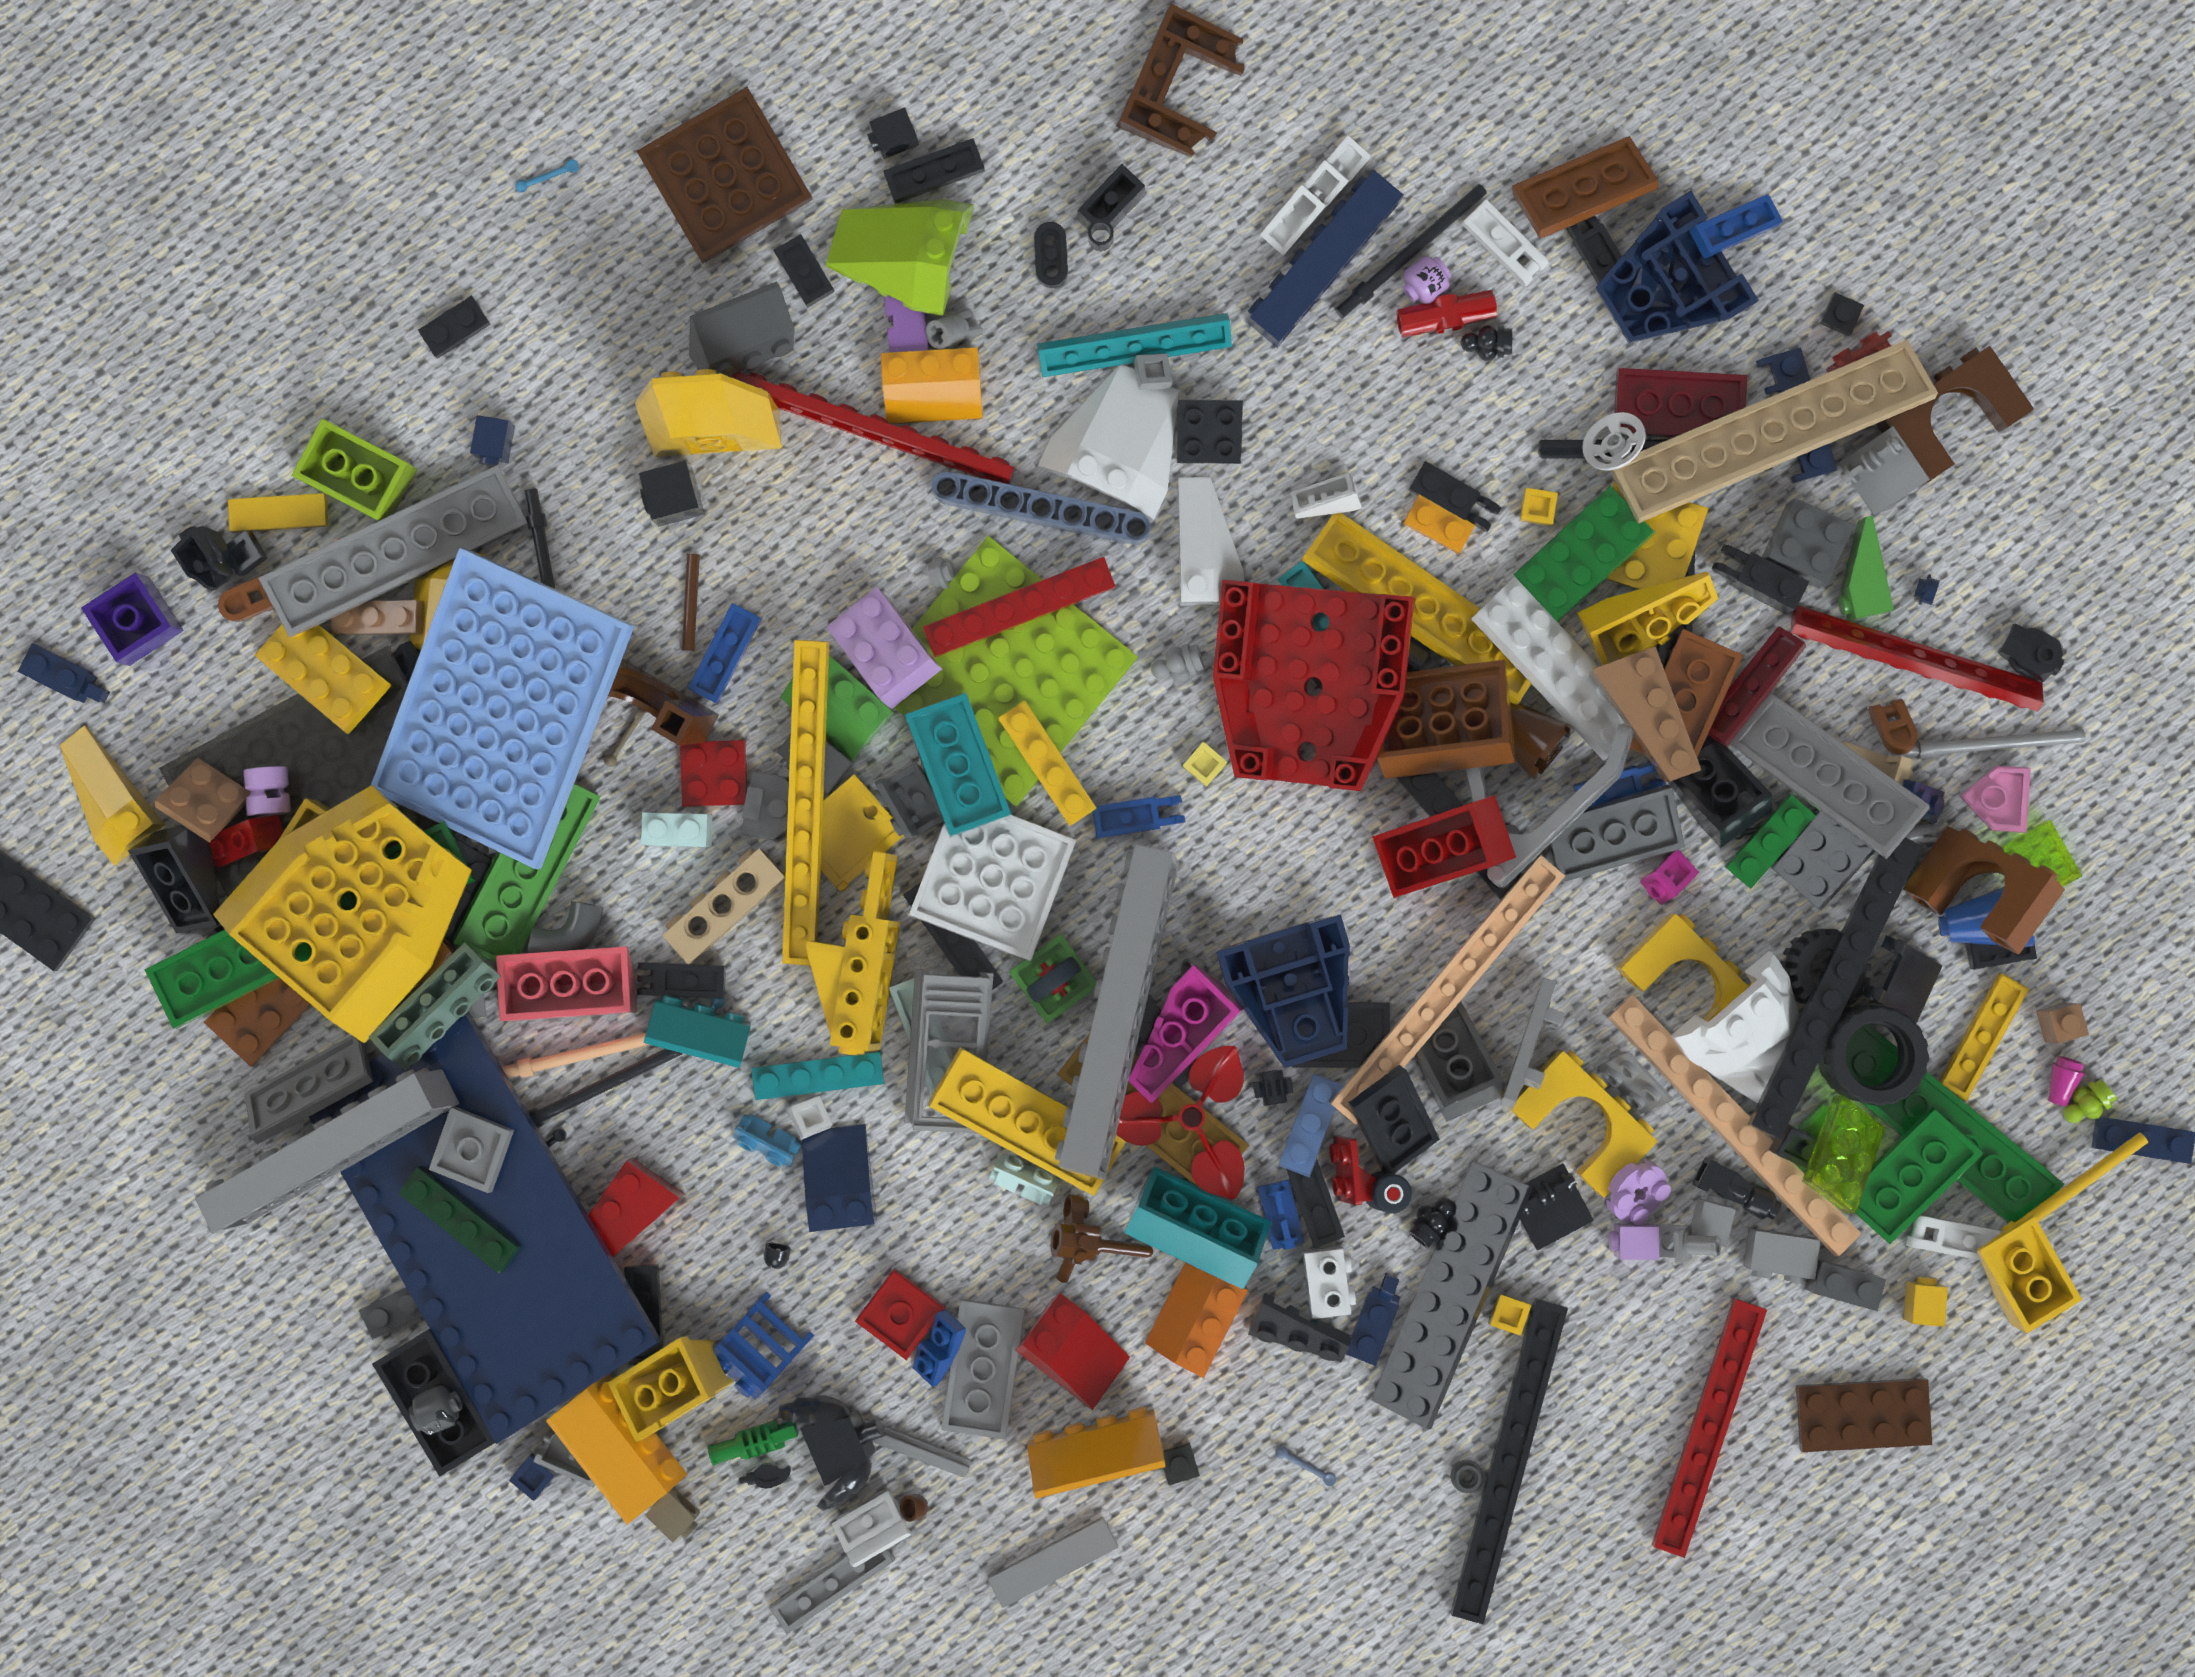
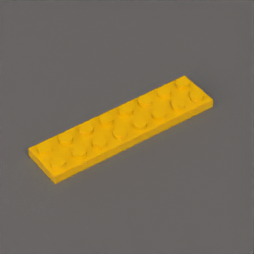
M1335 513L1331 516L1301 559L1347 592L1415 597L1411 636L1454 666L1505 659L1511 703L1517 705L1531 685L1527 678L1471 620L1480 610L1478 606L1343 513Z

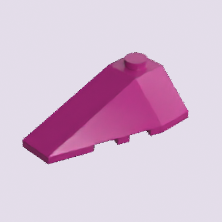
M1195 964L1170 989L1162 1011L1157 1017L1148 1041L1143 1047L1129 1077V1082L1150 1103H1153L1243 1011V1008L1232 992L1224 984Z

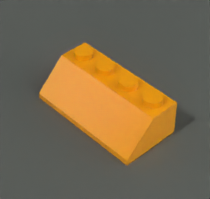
M608 1374L581 1391L549 1417L546 1422L622 1520L628 1525L667 1494L688 1474L656 1433L635 1442L608 1385V1382L613 1379Z

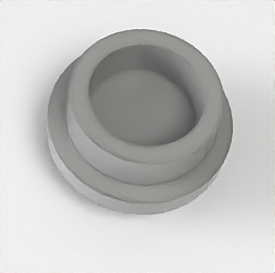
M937 557L934 562L928 564L929 576L934 587L950 588L949 583L955 577L951 563L949 561L945 562L942 557Z

